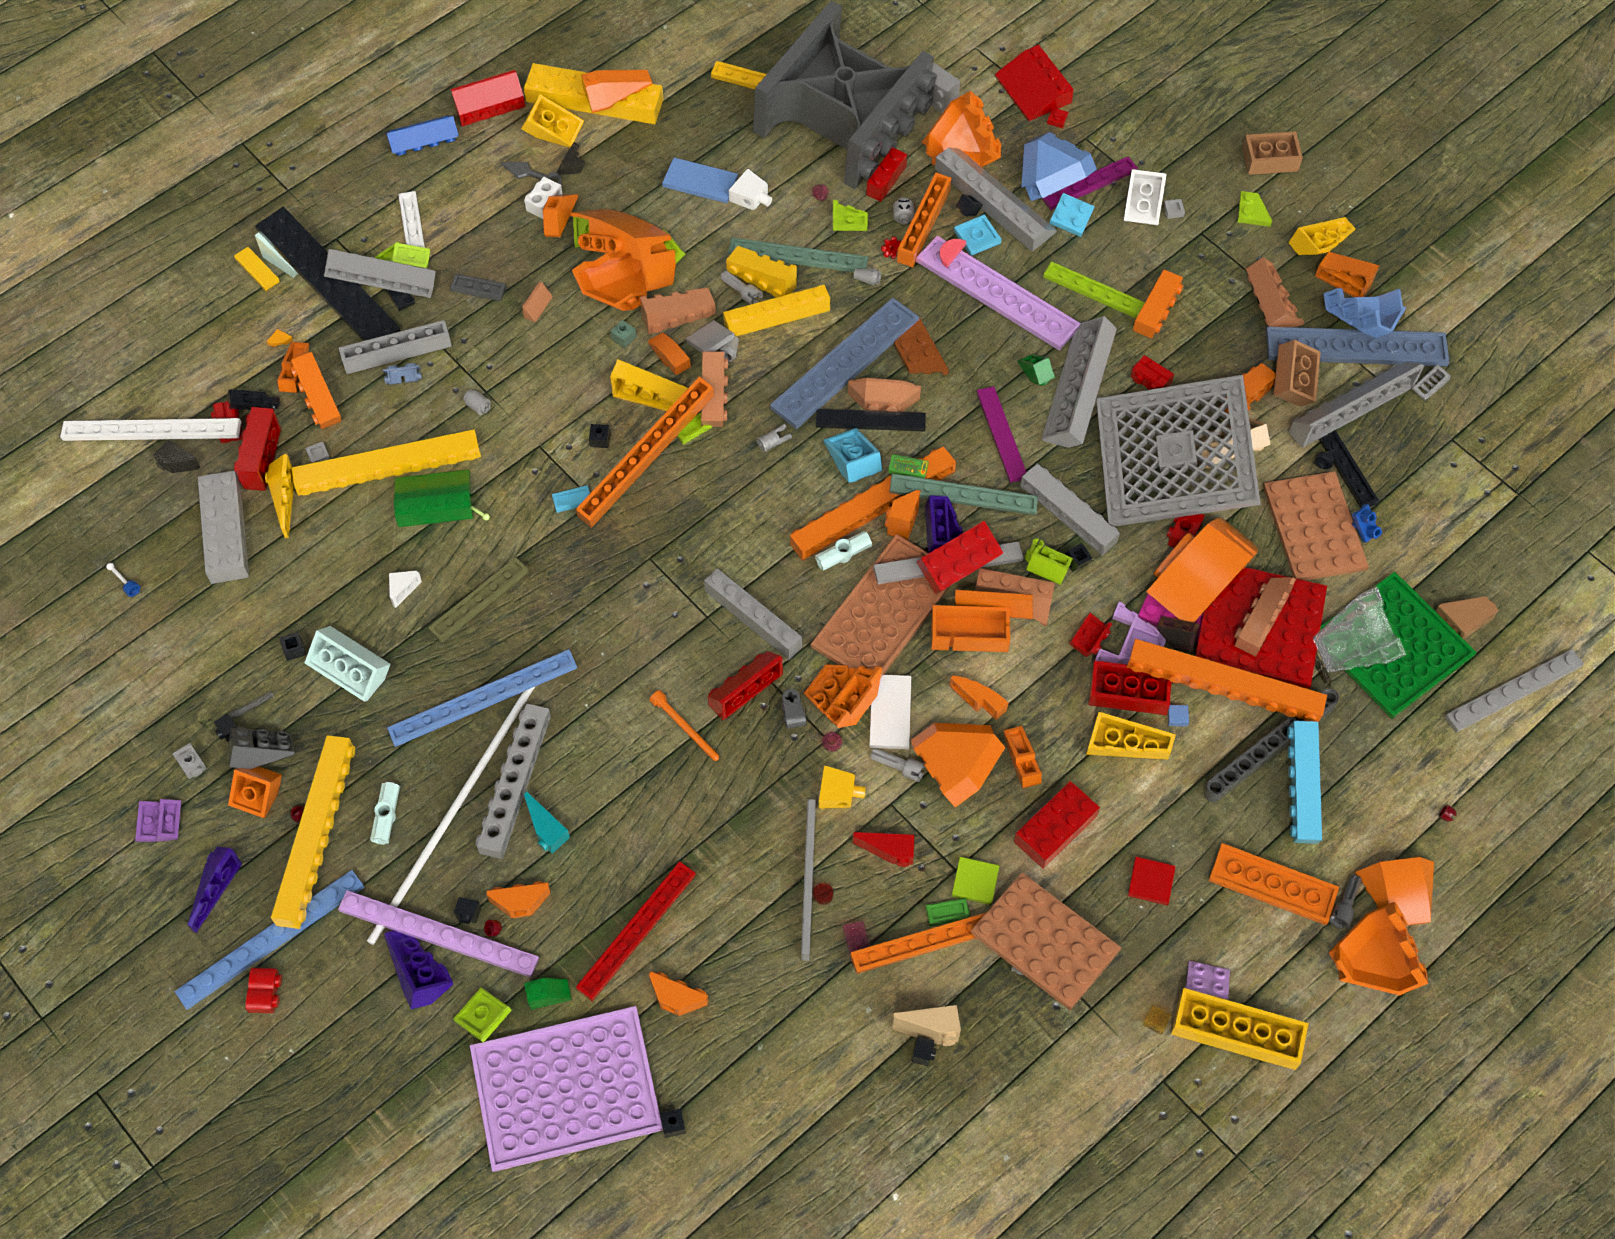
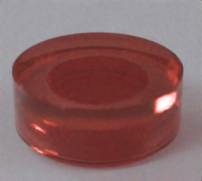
M820 883L815 886L813 890L815 902L820 905H826L832 901L833 889L829 884Z

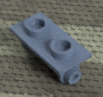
M416 363L405 364V367L399 368L397 365L388 366L387 369H383L384 374L388 375L384 377L385 384H401V377L405 376L406 383L418 382L419 379H422L421 372H417L421 368Z

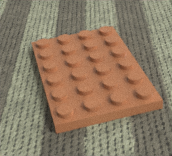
M1335 471L1264 483L1263 489L1293 578L1306 581L1368 570L1369 565L1356 529L1352 526L1353 520Z
M1024 873L1019 875L971 930V934L1070 1011L1121 951L1119 945Z

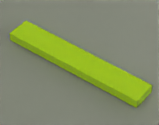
M1052 261L1043 275V278L1134 318H1137L1145 304L1141 300Z

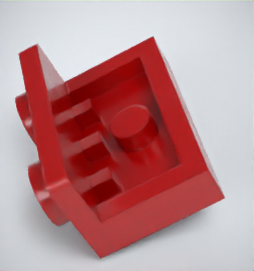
M1089 613L1068 644L1085 657L1091 654L1095 655L1101 648V641L1105 640L1111 633L1109 629L1112 623L1104 624L1093 614Z

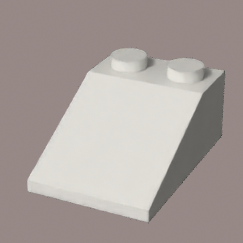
M1132 169L1124 221L1158 226L1166 174Z

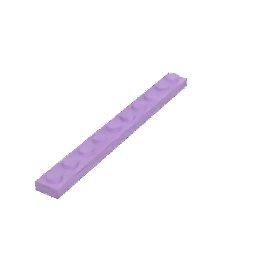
M346 891L338 908L339 912L532 978L539 961L538 956L350 891Z

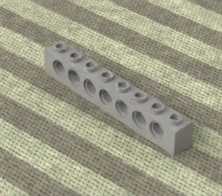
M526 703L525 709L520 712L519 726L515 727L513 732L514 741L512 745L508 746L507 761L503 762L501 778L495 784V796L489 801L488 816L483 818V830L476 839L479 854L499 859L504 857L524 793L526 792L551 718L548 708ZM529 725H535L533 729H527ZM525 742H528V743H529V745H527V746H525V747H522V746H521L522 743H525ZM517 760H523L521 764H514ZM511 778H517L515 782H508ZM504 796H511L509 800H502ZM498 814H505L503 818H496ZM492 832H499L495 837L490 836Z

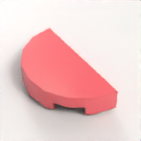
M951 239L941 246L939 255L941 263L946 268L949 267L966 246V241Z

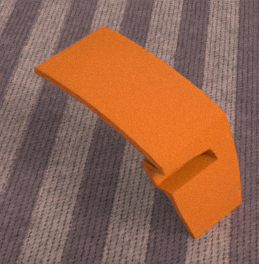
M1222 517L1216 518L1209 522L1196 537L1191 533L1184 536L1156 569L1153 575L1158 579L1146 592L1190 628L1236 575L1245 568L1256 555L1258 549L1252 541Z

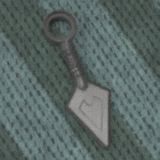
M502 162V165L518 179L531 176L541 180L543 177H546L550 180L558 179L556 183L562 186L561 175L557 172H551L546 175L532 170L529 162Z

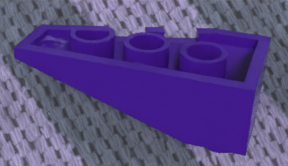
M216 847L214 852H211L207 857L188 921V926L195 933H197L242 865L231 848Z
M397 931L384 933L404 996L411 1009L432 1004L453 985L446 967L442 963L438 964L430 952L423 950L419 946L420 943L414 937Z

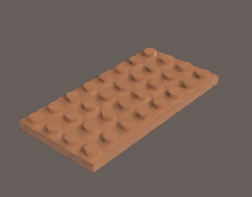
M896 534L873 565L924 557L929 553ZM872 565L811 643V648L836 664L847 665L848 668L865 666V668L875 669V666L881 667L882 677L930 615L932 606L939 603L951 586L935 594L925 577L877 585Z

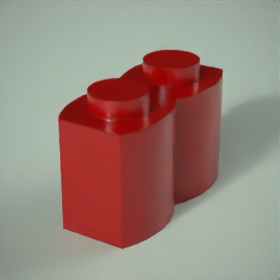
M251 968L245 1005L248 1013H274L275 1008H278L279 995H277V989L282 985V975L279 974L276 968Z

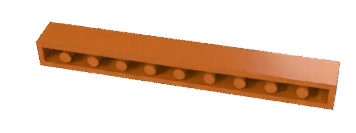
M699 376L576 508L577 516L592 528L713 398V387Z
M944 446L940 449H934L924 458H919L920 460L929 461L925 479L940 481L955 472L956 461ZM891 475L886 477L883 482L872 485L864 493H858L852 500L841 503L833 511H827L819 519L810 521L807 526L793 531L790 535V545L801 560H805L887 511L888 506L892 507L895 499L904 496L889 493Z
M1135 639L1127 663V668L1135 672H1144L1155 678H1164L1173 683L1188 685L1193 689H1202L1213 695L1226 696L1230 700L1243 701L1248 705L1260 706L1271 712L1284 713L1288 717L1319 722L1324 713L1327 699L1326 694Z

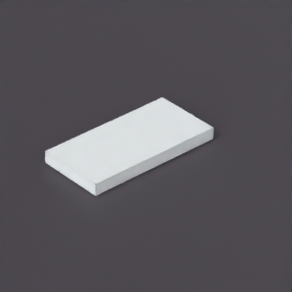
M883 675L881 677L878 695L871 704L870 748L909 750L911 676Z

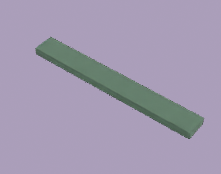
M731 237L728 255H731L735 248L740 246L757 252L758 256H770V259L776 262L781 260L790 264L854 272L855 269H866L869 257Z
M891 474L889 493L906 495L915 490H920V498L928 499L930 495L948 496L951 503L1036 515L1038 496Z

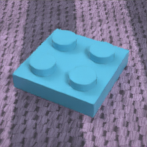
M1063 193L1049 224L1081 237L1095 206Z
M985 215L954 227L957 237L966 241L965 249L970 256L1001 244L1000 236Z

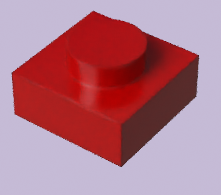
M1052 108L1047 124L1063 129L1069 112Z

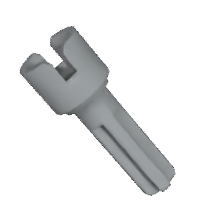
M728 271L721 273V280L741 293V298L748 304L758 303L759 301L755 299L756 297L763 298V292L754 285H746Z
M876 748L871 753L872 760L902 771L903 776L920 782L924 775L923 771H921V769L926 768L923 762L912 758L904 760Z

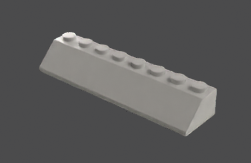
M948 147L936 157L935 170L942 175L951 177V184L963 194L972 195L982 203L981 209L1030 251L1033 252L1057 232L1055 228L961 149Z
M1105 316L1081 323L1080 328L1072 337L1041 438L1045 442L1068 448L1083 444L1117 330Z
M1403 362L1400 365L1392 366L1389 371L1379 373L1374 379H1368L1361 386L1353 387L1348 393L1340 394L1333 401L1325 402L1320 408L1312 409L1305 416L1294 419L1289 430L1290 435L1302 448L1328 433L1412 389L1424 365L1421 363Z

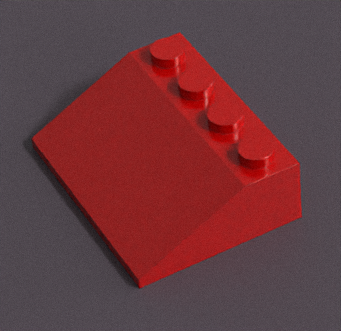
M1040 45L1023 51L995 73L996 79L1028 121L1050 113L1052 108L1059 109L1072 103L1074 89Z

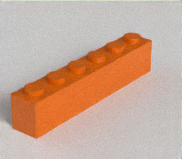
M935 172L898 248V263L914 267L916 258L920 254L950 193L951 177Z

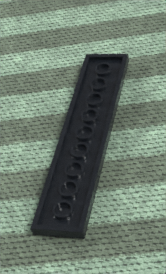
M284 206L255 225L256 230L363 341L400 332V327L358 283L324 276L328 252Z

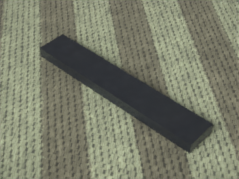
M817 409L816 428L925 431L926 413Z
M1334 430L1318 439L1325 451H1332V456L1334 457L1333 464L1359 507L1362 508L1364 504H1368L1369 507L1377 505L1379 499L1337 431Z

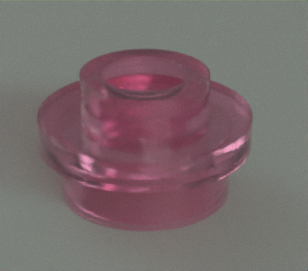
M817 184L812 188L813 196L817 200L824 201L827 198L829 192L825 185Z
M830 732L823 737V747L827 751H837L842 746V738L837 733ZM830 741L836 742L834 745L829 744Z

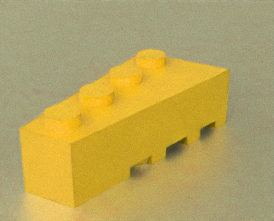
M1099 712L1086 755L1168 760L1176 734Z

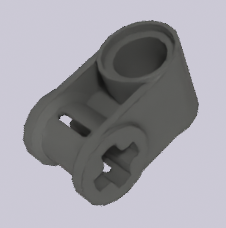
M793 689L786 690L782 695V710L786 729L806 726V717L799 693Z

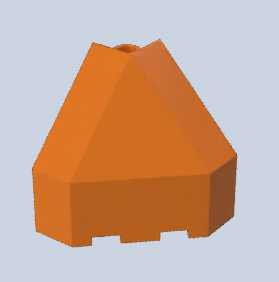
M972 91L951 101L922 141L926 145V153L932 158V165L936 164V157L948 147L961 149L981 167L1001 158V142L999 138L995 139L992 132L994 127L989 116L986 117L982 107H984L982 100Z
M605 253L597 260L583 262L572 270L584 295L622 311L634 310L641 305L640 297H647L641 262L638 259H634L630 253Z
M933 723L911 740L913 749L918 756L922 757L926 769L932 778H935L939 783L940 790L954 807H957L980 790L1005 749V746L993 733L991 725Z
M1396 902L1367 913L1329 952L1339 970V981L1396 995H1402L1428 984L1427 970L1425 965L1419 961L1417 955L1419 950L1413 936H1410L1406 928L1408 923Z

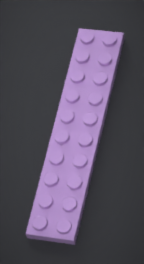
M936 236L916 258L917 263L1059 351L1080 328L1081 323L963 251L946 268L941 263L939 255L940 248L946 240L939 236Z

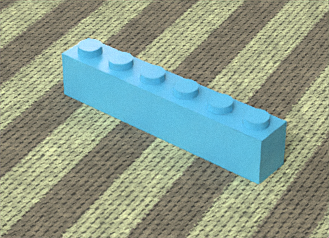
M1294 721L1287 729V738L1290 739L1288 758H1291L1288 776L1292 781V785L1289 786V797H1292L1289 815L1293 817V825L1290 826V836L1293 837V843L1318 844L1322 841L1318 722Z

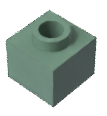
M623 320L610 331L611 339L623 348H626L636 338V329Z

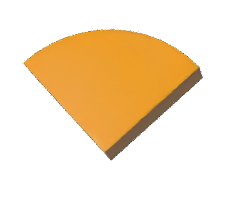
M277 329L266 342L269 346L277 347V345H287L293 339L292 336Z

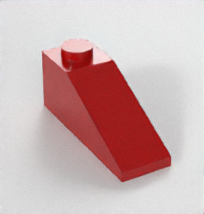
M853 832V844L900 867L913 865L914 835Z

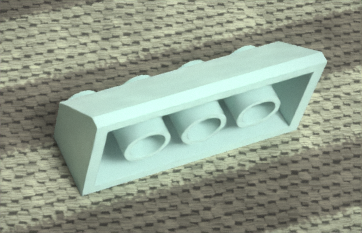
M331 626L316 630L305 660L306 665L364 702L368 701L383 683L390 667V663Z

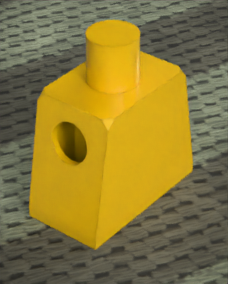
M824 766L819 808H850L853 797L865 798L866 787L854 785V774Z

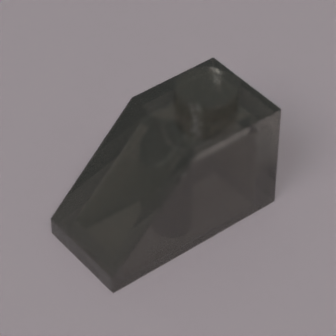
M169 439L153 454L157 461L156 465L163 471L166 469L170 473L198 470L200 468L195 456Z
M1161 616L1157 630L1173 649L1193 653L1198 640L1200 624Z

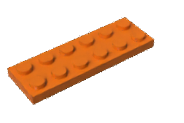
M1224 843L1220 846L1209 881L1324 925H1327L1339 890V886Z

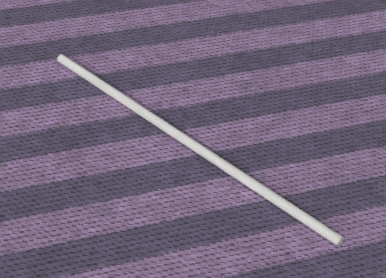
M535 687L521 694L389 905L396 908L399 906ZM376 925L367 942L374 945L385 927Z

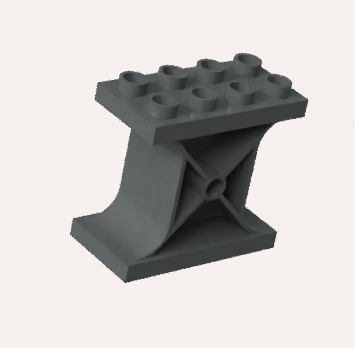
M830 1L755 87L753 132L765 138L778 123L795 121L803 124L847 150L844 184L856 189L863 179L869 180L878 168L880 158H885L892 147L896 149V139L900 134L904 137L909 135L915 124V115L917 113L924 115L929 110L933 97L928 92L932 89L937 74L932 72L934 56L924 51L919 54L911 65L893 68L841 41L839 35L842 6Z

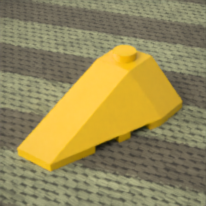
M1346 217L1303 226L1296 230L1289 244L1298 255H1318L1330 252L1352 234L1356 228Z
M288 454L282 455L269 464V470L265 473V480L269 485L279 524L285 538H289L294 492L292 464Z

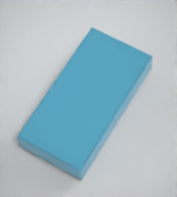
M588 485L552 494L556 512L577 508L590 494Z

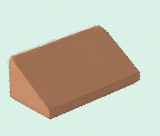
M542 282L537 284L522 306L524 318L533 322L538 320L552 299L551 293Z

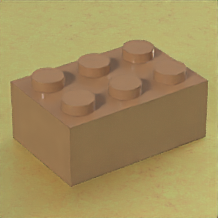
M1296 131L1250 134L1245 136L1242 151L1248 175L1299 171L1303 157Z
M1296 340L1279 345L1274 396L1299 407L1316 402L1321 352Z

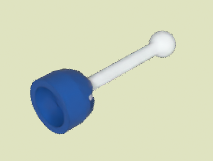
M113 563L107 564V569L112 570L124 583L123 590L129 597L139 593L141 587L137 582L133 580L127 581L114 568Z

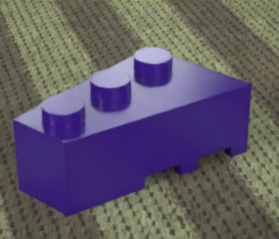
M930 495L925 505L928 553L963 534V529L961 526L959 527L956 520L957 516L948 496Z

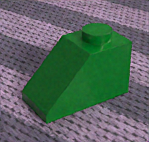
M1031 354L1018 360V364L1032 383L1042 386L1055 378L1048 357Z
M542 978L524 983L531 1010L572 1000L567 979Z

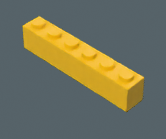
M825 285L725 311L723 312L724 327L732 331L734 336H740L830 311V296Z

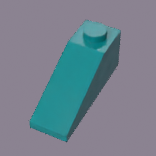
M526 791L524 797L538 838L537 843L544 851L548 850L553 854L570 838L569 832Z

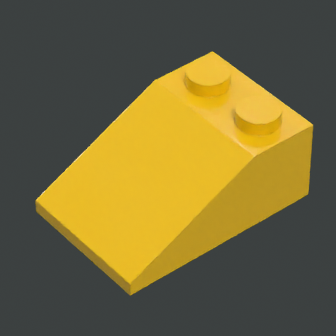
M540 94L521 129L535 138L571 148L584 120Z

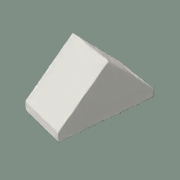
M419 572L389 573L390 599L395 608L422 582Z

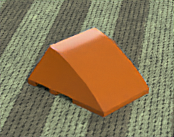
M825 664L806 689L804 695L838 728L856 725L878 695L882 668L875 666V669L865 668V666L848 668L847 665Z
M1422 857L1383 861L1355 872L1356 876L1361 877L1362 883L1366 887L1365 890L1377 904V909L1396 902L1408 923L1407 926L1431 922L1434 861Z

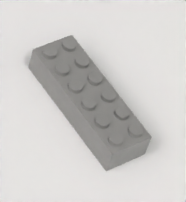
M229 471L199 476L198 487L206 575L211 584L249 578L241 483L238 480L237 473Z

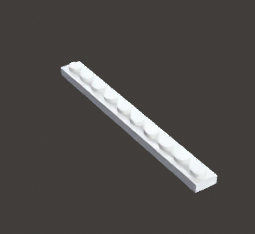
M239 418L64 421L60 437L63 441L239 438L242 422Z

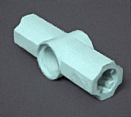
M863 531L849 539H840L835 546L815 555V560L819 568L824 571L840 562H848L853 555L871 547L872 542L867 532Z
M393 782L382 783L378 804L375 806V819L370 840L377 844L384 845L389 843L392 824L396 819L395 809L400 786ZM384 811H389L387 815H381Z

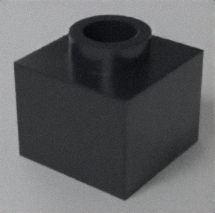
M962 194L956 204V207L960 209V213L966 217L976 216L983 206L976 198L967 194Z
M591 424L589 434L590 447L608 448L610 439L609 425Z
M1082 543L1065 553V555L1073 558L1069 566L1072 572L1087 565L1093 559Z
M299 632L280 638L287 661L306 655Z
M226 713L214 721V724L217 727L215 733L220 740L225 739L229 742L231 728H237V725Z
M459 897L454 910L458 921L464 924H470V922L477 923L481 911L479 901Z
M918 1036L912 1058L913 1063L929 1066L930 1060L934 1061L937 1048L933 1047L934 1040Z
M681 1108L660 1113L665 1138L686 1134ZM671 1119H676L675 1124H669L668 1121Z

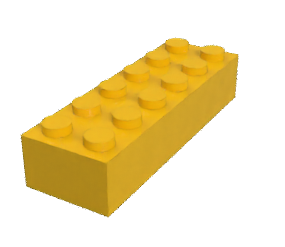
M1183 988L1179 995L1171 1035L1296 1070L1301 1064L1309 1023Z

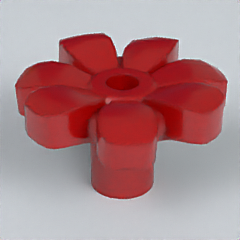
M892 236L890 240L887 238L884 240L885 245L881 246V251L884 252L883 255L886 258L890 256L894 259L897 257L896 253H898L901 241H897V238Z

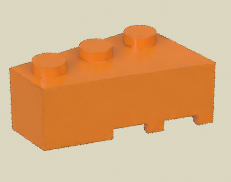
M1328 252L1319 264L1315 277L1336 288L1343 289L1344 292L1353 297H1364L1371 288L1380 265Z
M1263 363L1257 367L1253 366L1247 374H1242L1248 410H1250L1251 407L1249 405L1253 401L1258 402L1275 384L1276 373ZM1228 407L1224 410L1227 414H1229Z

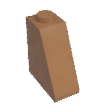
M1486 596L1443 603L1436 609V612L1463 639L1494 619L1499 611L1496 605Z

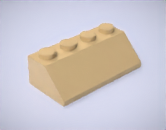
M1249 418L1253 451H1261L1265 446L1270 445L1267 425ZM1231 424L1227 425L1226 427L1231 430ZM1222 431L1218 437L1224 439L1228 434ZM1203 434L1199 440L1205 442L1209 437ZM1231 438V440H1230L1228 443L1231 444L1232 446H1233V439ZM1213 440L1209 446L1215 449L1219 443ZM1195 444L1197 451L1200 448V446ZM1223 447L1220 453L1226 455L1229 449ZM1205 450L1201 456L1207 458L1211 453ZM1215 456L1211 462L1217 464L1221 459ZM1197 459V464L1200 466L1202 462Z

